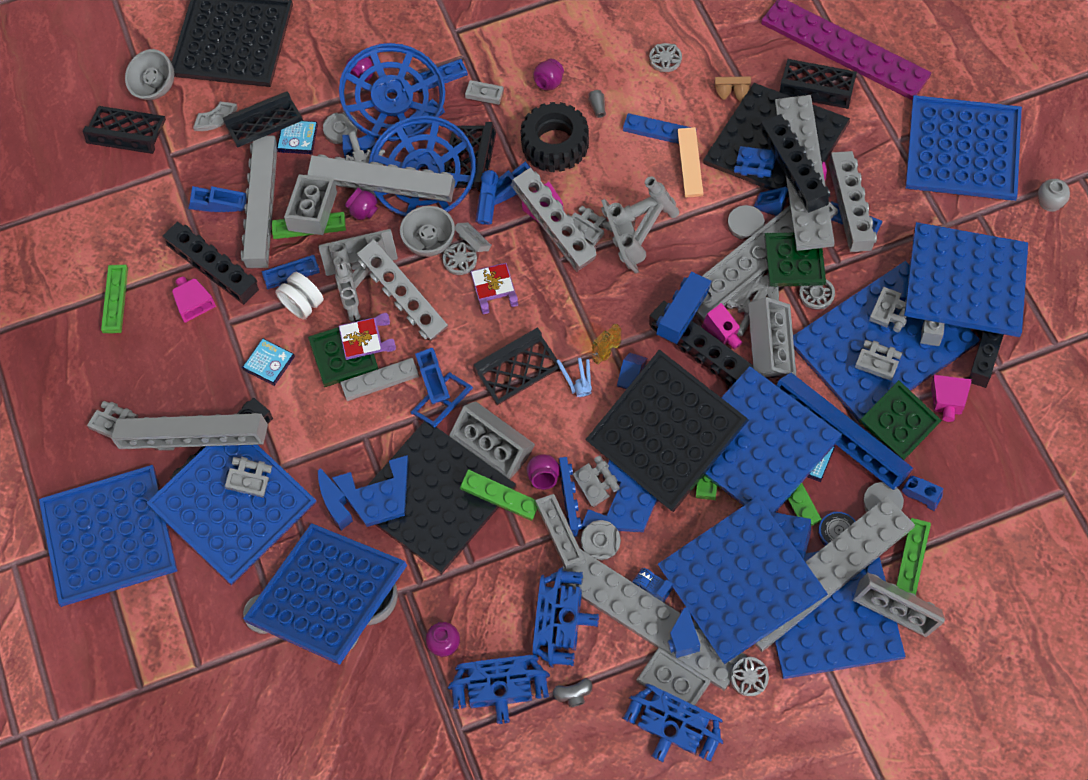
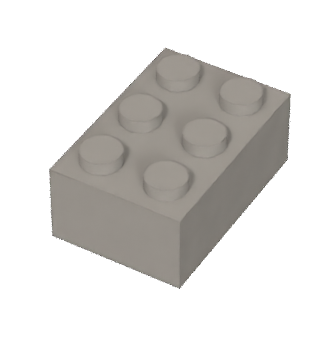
M298 175L284 216L288 231L324 234L337 195L333 178Z

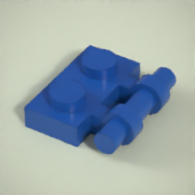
M740 146L737 157V165L740 166H735L734 173H741L742 176H747L748 174L757 175L759 178L764 176L771 177L772 170L768 169H773L776 157L772 150Z

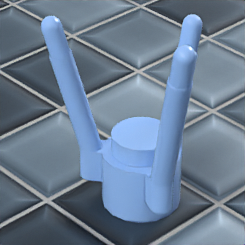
M578 358L581 378L575 381V385L561 361L557 360V364L566 378L572 394L576 393L577 397L590 395L592 393L590 360L586 359L585 378L582 359Z

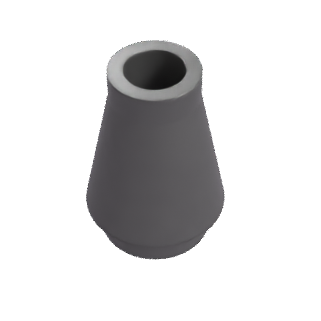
M601 90L590 92L587 100L596 117H604L606 115L604 94Z

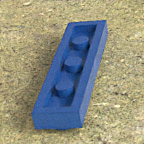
M628 113L623 131L679 144L677 130L691 127Z
M567 457L559 458V470L567 523L573 536L578 537V530L581 529V519L576 516V511L579 509L577 499L574 500L573 493H576L575 482H571L570 475H573L572 464H568Z

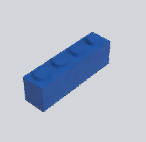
M692 271L688 278L684 277L680 285L681 289L676 290L673 295V302L667 304L664 316H660L657 320L656 326L658 329L656 335L677 344L709 293L712 281Z

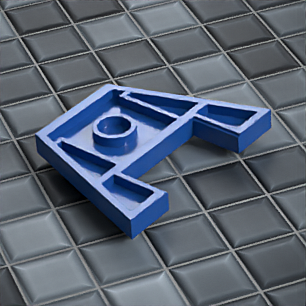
M408 455L389 461L394 478L362 488H355L351 472L332 477L334 483L345 495L347 501L366 527L405 516Z
M609 460L608 469L617 478L620 489L615 495L607 516L588 509L581 529H585L593 521L603 520L613 524L618 531L644 532L657 499Z

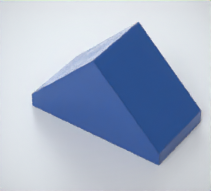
M783 187L760 192L753 207L762 212L777 216L785 207L788 188Z
M629 353L623 359L617 386L627 389L644 369L647 358Z

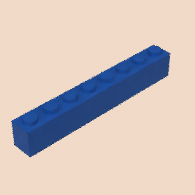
M789 373L778 381L777 387L842 434V438L836 443L838 447L891 489L895 490L906 480L913 469L912 466L797 376Z

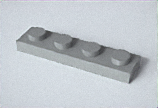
M413 358L340 383L346 400L350 401L417 378L419 374Z
M552 494L537 499L535 504L565 569L583 564L585 559L555 495Z

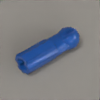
M493 170L484 171L481 176L482 183L475 220L478 224H492L496 185L499 181L497 173Z

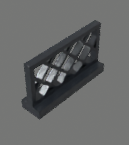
M787 59L779 92L791 97L811 95L812 102L849 109L857 72ZM790 66H795L799 69L793 71ZM807 70H815L816 73L810 74ZM803 73L806 77L800 79L797 75ZM825 73H832L834 76L828 78ZM820 76L823 80L817 82L814 78ZM848 76L852 77V79L845 81L842 77ZM837 79L840 84L835 86L832 81Z
M286 91L225 116L223 121L229 135H231L238 148L303 121V118L291 100L290 94Z
M98 106L89 126L84 127L83 134L87 144L153 154L155 151L154 144L166 118L162 115ZM101 113H109V114H110V115H108V116H106V117H103V118L100 117ZM121 115L126 116V118L119 121L116 119ZM137 118L143 119L142 121H139L137 123H134L132 121ZM112 119L115 121L114 123L107 126L105 124V122L110 121ZM152 121H159L153 126L149 124ZM127 122L131 123L130 126L125 128L121 126ZM100 124L103 125V128H94ZM145 124L148 126V128L141 131L138 129V127ZM116 127H119L120 129L119 131L111 130ZM134 129H135L136 132H137V133H134V134H133V133H127V132L132 131V130H134ZM150 132L153 133L152 136H146V135H145V134L150 133Z
M485 122V126H457L466 133L467 138L470 137L473 140L471 142L472 147L475 145L479 147V150L474 153L476 172L471 187L477 188L478 192L481 190V176L484 171L490 168L496 137L493 122ZM452 132L449 144L454 148L462 140L458 139L456 134ZM476 132H482V135L477 139L472 136ZM467 148L461 151L458 154V157L462 156L466 152L469 154ZM470 156L464 161L459 158L461 168L464 167L467 170L462 175H470L471 168L469 169L467 166L471 162ZM453 158L445 163V172L455 174V167L452 169L450 166L454 161ZM458 182L455 188H466L468 183Z
M538 327L473 364L475 375L480 378L496 405L503 403L560 369L557 364V358L542 337ZM541 343L544 347L543 354L532 352L533 346ZM521 353L529 355L527 364L516 361L517 355ZM531 356L542 358L540 367L529 364ZM544 359L552 360L555 364L550 369L542 367ZM504 363L513 364L511 373L500 371L501 365ZM515 365L526 367L524 376L513 374ZM528 368L539 370L538 376L535 378L526 377ZM488 372L497 374L495 382L487 381L483 375ZM499 374L510 377L508 385L497 383ZM512 377L522 379V385L518 388L510 386ZM495 388L507 389L506 395L498 399L495 394Z

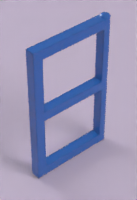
M451 372L444 377L445 382L452 379L464 386L465 389L452 403L448 400L441 401L448 407L434 422L417 412L430 399L429 394L411 411L412 415L427 422L434 428L473 389L470 384L456 377Z

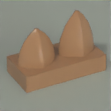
M751 76L715 77L714 88H716L720 98L725 100L729 96L731 89L734 88V93L740 103L751 85Z

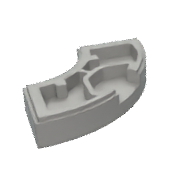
M220 101L218 106L212 111L198 113L193 127L194 131H209L224 125L223 117L235 113L238 108L237 104Z

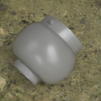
M1060 179L1046 180L1041 184L1038 191L1039 204L1043 209L1050 212L1062 208L1070 197L1068 185Z

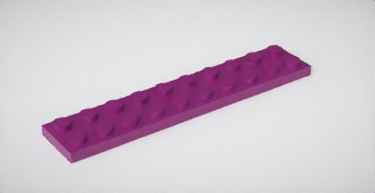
M777 0L761 22L762 25L910 100L913 99V95L919 94L932 73L787 0Z

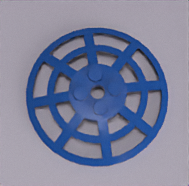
M385 43L362 50L348 62L340 78L339 97L342 109L351 123L363 133L379 139L381 135L378 133L381 127L388 129L394 125L384 123L387 116H397L399 121L406 119L404 113L409 108L419 110L415 116H422L424 112L435 114L434 117H439L445 102V85L437 66L425 54L403 44ZM392 51L401 52L406 55L403 63H381L377 53ZM371 56L374 66L367 69L360 78L350 74L358 61ZM412 57L425 64L433 76L424 80L416 70L409 67ZM397 68L400 70L398 75H386L383 69ZM375 71L377 72L379 79L373 85L365 82L369 75ZM406 72L414 76L419 83L411 86L404 79ZM346 80L356 85V104L346 105L344 96ZM435 82L438 84L440 95L438 108L428 106L429 92L427 86ZM361 88L371 92V100L361 103ZM421 89L423 91V104L413 101V93ZM393 92L397 97L391 99L387 94ZM374 107L380 112L378 119L376 120L371 117L365 109ZM360 111L369 122L374 124L371 131L365 129L355 121L350 112ZM427 124L416 132L413 131L411 126L404 128L409 138L423 134L431 128L432 124ZM391 136L387 141H401L399 136Z
M414 116L395 123L375 143L370 154L369 164L370 162H378L386 166L392 164L404 169L412 167L418 171L422 166H426L428 170L441 174V172H445L444 163L453 158L455 174H450L455 179V187L458 182H467L468 184L462 195L450 206L446 201L432 199L419 201L418 197L410 199L404 195L395 194L402 201L409 203L406 212L398 210L385 200L383 196L389 193L374 191L375 195L390 211L403 217L414 210L416 206H428L438 202L443 210L446 212L451 211L466 197L474 182L476 159L469 139L456 125L439 117ZM415 124H432L430 135L420 134L408 138L403 128ZM439 126L455 133L462 142L453 148L446 140L437 136ZM397 132L402 142L393 149L389 158L378 155L385 142ZM417 141H428L426 149L415 150L411 144ZM435 142L443 145L449 152L440 157L438 153L433 151ZM405 147L409 154L403 162L396 161V156ZM465 148L469 152L471 161L470 175L460 174L461 164L458 154Z

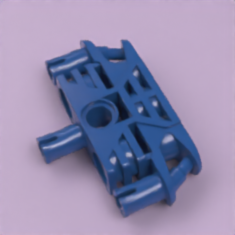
M563 567L550 576L545 577L544 574L541 575L534 629L533 655L542 657L552 668L554 664L574 666L573 659L575 660V653L555 651L556 649H562V647L565 650L571 648L576 651L579 625L596 627L599 625V614L580 613L581 587L574 589L573 586H569V588L563 586V583L582 585L583 572L564 571ZM555 581L554 587H547L546 583ZM558 611H560V612H559V620H560V622H561L562 624H558V623H557V614H558ZM569 613L574 615V619L571 622H564L565 615ZM556 630H557L556 643H554V642H555V632H556ZM541 645L548 646V652L542 651L540 649Z
M536 655L482 660L457 665L455 670L458 672L454 676L453 682L449 683L448 689L452 690L454 709H459V700L461 709L466 707L464 689L468 688L471 708L495 706L496 723L503 724V715L504 723L506 724L510 722L508 704L532 701L531 680H534L536 698L542 699L541 690H543L544 698L549 697L546 678L550 677V674L537 663L539 658ZM532 665L534 670H528L527 666ZM463 673H468V677L462 679ZM499 689L505 690L503 696H496L495 692Z
M648 683L645 684L646 689L640 691L635 696L631 695L629 697L631 702L622 719L635 724L642 707H646L644 710L645 715L641 716L642 721L638 723V727L660 738L651 755L656 760L658 758L659 761L664 762L671 744L696 755V749L700 746L699 742L705 736L707 740L699 757L704 759L707 751H709L706 760L711 762L718 744H723L721 729L719 728V723H723V720ZM654 693L651 701L645 700L648 694ZM650 708H653V709H655V710H657V711L663 713L664 716H662V715H660V714H658V713H656V712L651 711ZM671 717L683 723L681 728L679 729V726L674 721H667L668 718ZM709 721L713 722L712 732L706 729ZM687 725L700 731L701 734L686 728ZM669 726L676 728V734L672 737L665 735V729Z

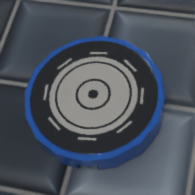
M843 512L827 514L821 520L818 529L821 542L825 546L856 522L855 519Z

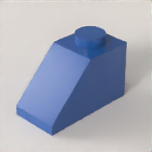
M688 607L684 608L670 632V640L667 641L670 652H674L676 658L700 652L701 645Z

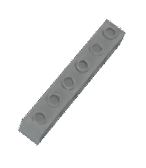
M853 151L832 152L828 165L849 251H872L873 245L877 241V235L872 229L873 219L869 217V204L865 201V188L861 186L862 178L861 173H858L857 158H854Z
M530 167L512 180L511 187L575 271L578 272L591 263L597 255L596 249L592 244H588L584 233L574 225L572 217L566 215L562 204L553 198L549 187L543 185L539 174ZM534 187L537 190V192L533 193L529 190V188ZM540 202H546L548 207H542ZM551 216L558 217L559 221H553ZM562 231H568L570 236H564ZM573 245L580 246L581 251H576Z
M372 240L357 253L359 257L358 263L364 269L367 267L371 271L370 277L376 283L379 281L384 286L382 290L388 297L392 295L396 300L394 302L395 306L400 311L404 309L408 314L406 317L413 326L417 324L420 328L418 332L425 340L429 338L432 341L448 327V324L375 240ZM380 259L382 264L380 267L374 268L372 261ZM392 273L394 279L391 282H386L384 280L385 274ZM399 287H404L407 290L404 296L396 294V290ZM416 301L419 304L418 309L410 310L408 308L409 303ZM422 316H429L431 322L428 325H423L420 322Z

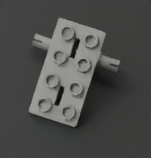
M652 176L645 180V186L649 189L650 197L632 206L628 205L623 208L619 203L610 205L605 199L601 200L603 204L601 210L609 220L607 226L614 233L612 239L616 247L620 249L618 255L621 261L625 262L629 270L632 269L635 274L639 272L636 264L646 258V251L641 244L660 212L668 213L671 218H676L679 215V209L676 207L675 200L669 195L664 185L657 182ZM646 213L637 230L635 231L634 221L637 217Z
M391 229L319 245L325 273L327 276L335 274L342 305L347 309L348 318L352 322H355L353 315H355L356 321L361 317L358 310L359 299L356 288L370 272L367 267L364 269L358 263L359 257L357 253L372 240H375L392 261L397 260L398 257ZM380 259L372 261L374 268H378L382 264Z

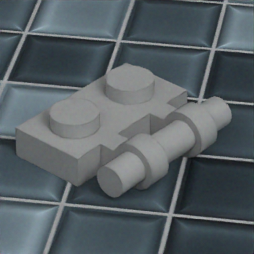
M581 206L578 212L582 215L580 216L575 212L571 217L576 228L584 233L588 244L595 246L604 235V230L601 228L604 227L609 230L607 226L608 221L605 217L595 214L594 210Z
M883 287L869 321L884 327H888L889 322H893L895 324L893 330L900 332L907 322V316H904L906 300L905 302L899 300L902 293ZM896 308L901 310L899 315L894 314Z
M865 340L863 347L870 349V351L861 350L855 368L892 381L899 361L892 358L900 360L903 352L897 351L896 348L891 346L888 348L880 345L877 341ZM876 351L887 356L885 357L876 353Z
M103 401L101 408L105 409V411L96 410L87 426L89 429L111 438L117 420L112 414L120 415L118 419L138 418V415L132 413V410L128 408L118 407V404L114 402Z
M597 456L594 459L597 464L594 469L588 463L573 473V476L593 507L610 497L606 491L611 487L613 492L620 489L617 484V478L611 474L608 469L609 465L606 461H603L601 456ZM601 473L605 478V481L603 483L600 481L598 475H600Z
M233 457L232 464L239 467L238 470L230 468L225 489L264 498L269 477L262 476V473H271L272 466L265 464L263 461H250L246 457ZM246 468H250L256 470V473L253 474L244 471Z

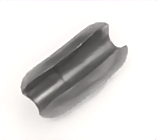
M584 678L579 683L571 686L558 685L553 691V696L559 702L568 701L569 707L582 705L585 703L584 696L589 695L592 691V682Z

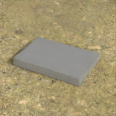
M659 647L636 679V682L647 688L645 684L648 683L692 705H696L710 685L711 680Z

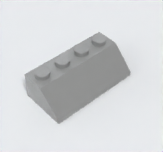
M768 297L748 303L753 369L767 379L783 378L789 373H793L796 376L790 304Z
M476 401L463 406L449 435L508 479H511L527 461L535 446L533 442Z
M867 573L859 581L853 601L924 637L929 636L945 621L942 609L936 607L931 602L918 598L913 593L898 588L895 584L880 579L875 574Z

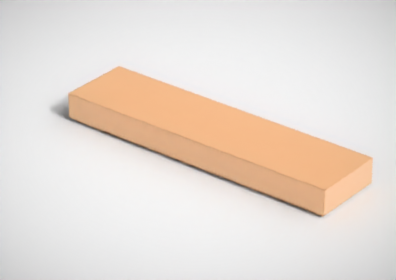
M696 127L678 129L685 197L703 196Z

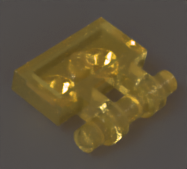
M613 324L608 331H603L592 342V359L596 364L599 365L602 361H606L611 355V348H618L621 344V328L618 324Z

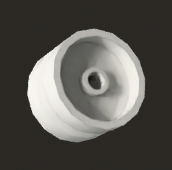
M293 272L287 278L288 284H281L275 293L281 303L298 318L306 319L312 313V308H317L324 298L318 288L308 278L298 272Z

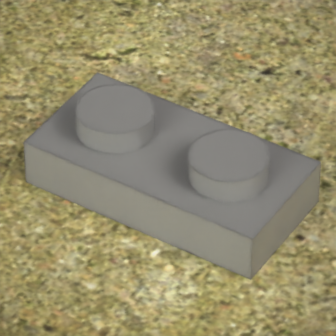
M470 80L465 97L499 105L504 87Z
M468 222L456 224L455 231L459 233L460 238L466 240L471 245L470 247L474 251H489L492 245Z

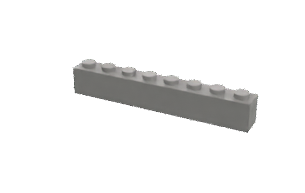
M265 136L250 143L252 158H249V169L251 171L247 175L249 188L246 189L248 204H245L247 218L243 221L245 235H242V244L244 250H241V261H244L246 268H268L278 149L275 136Z
M321 154L311 156L307 174L308 176L333 178L336 186L356 189L359 187L363 190L452 202L455 187L453 175L447 172L439 174L427 169L418 171L412 167L404 169L392 164L383 166L377 162L363 163L361 160L356 159L347 161L341 157L333 159Z
M258 413L126 418L116 420L111 439L119 449L264 444L268 424L262 414Z

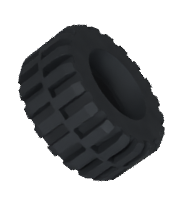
M550 102L548 105L544 103L539 108L535 107L532 109L531 114L528 113L524 117L525 120L522 121L520 130L522 151L525 154V158L531 161L533 166H539V169L544 171L548 169L549 172H555V170L561 172L565 171V168L571 169L575 167V163L579 164L582 161V157L586 156L587 149L589 148V128L586 118L582 116L579 110L575 111V107L571 105L566 106V103L562 102L560 104ZM552 130H560L570 135L566 141L559 144H549L540 139L544 133Z

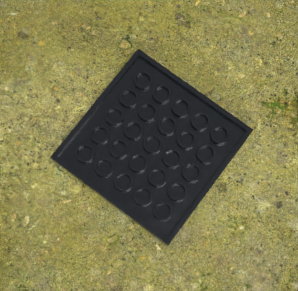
M190 0L172 59L174 77L271 87L293 7L292 0Z
M753 83L703 159V163L768 190L787 187L786 174L776 158L773 169H768L772 170L771 177L764 176L759 178L757 175L749 174L742 176L741 173H734L735 166H740L737 165L740 146L771 150L762 134L761 122L777 116L775 99L790 98L791 96ZM813 105L823 164L849 125L850 118Z
M659 349L585 440L674 512L749 420Z
M424 421L390 459L393 460L408 455L405 516L375 525L442 575L499 508L495 504L459 489L467 470L469 469L513 490L516 488V484L439 428H434ZM389 462L368 485L394 478Z

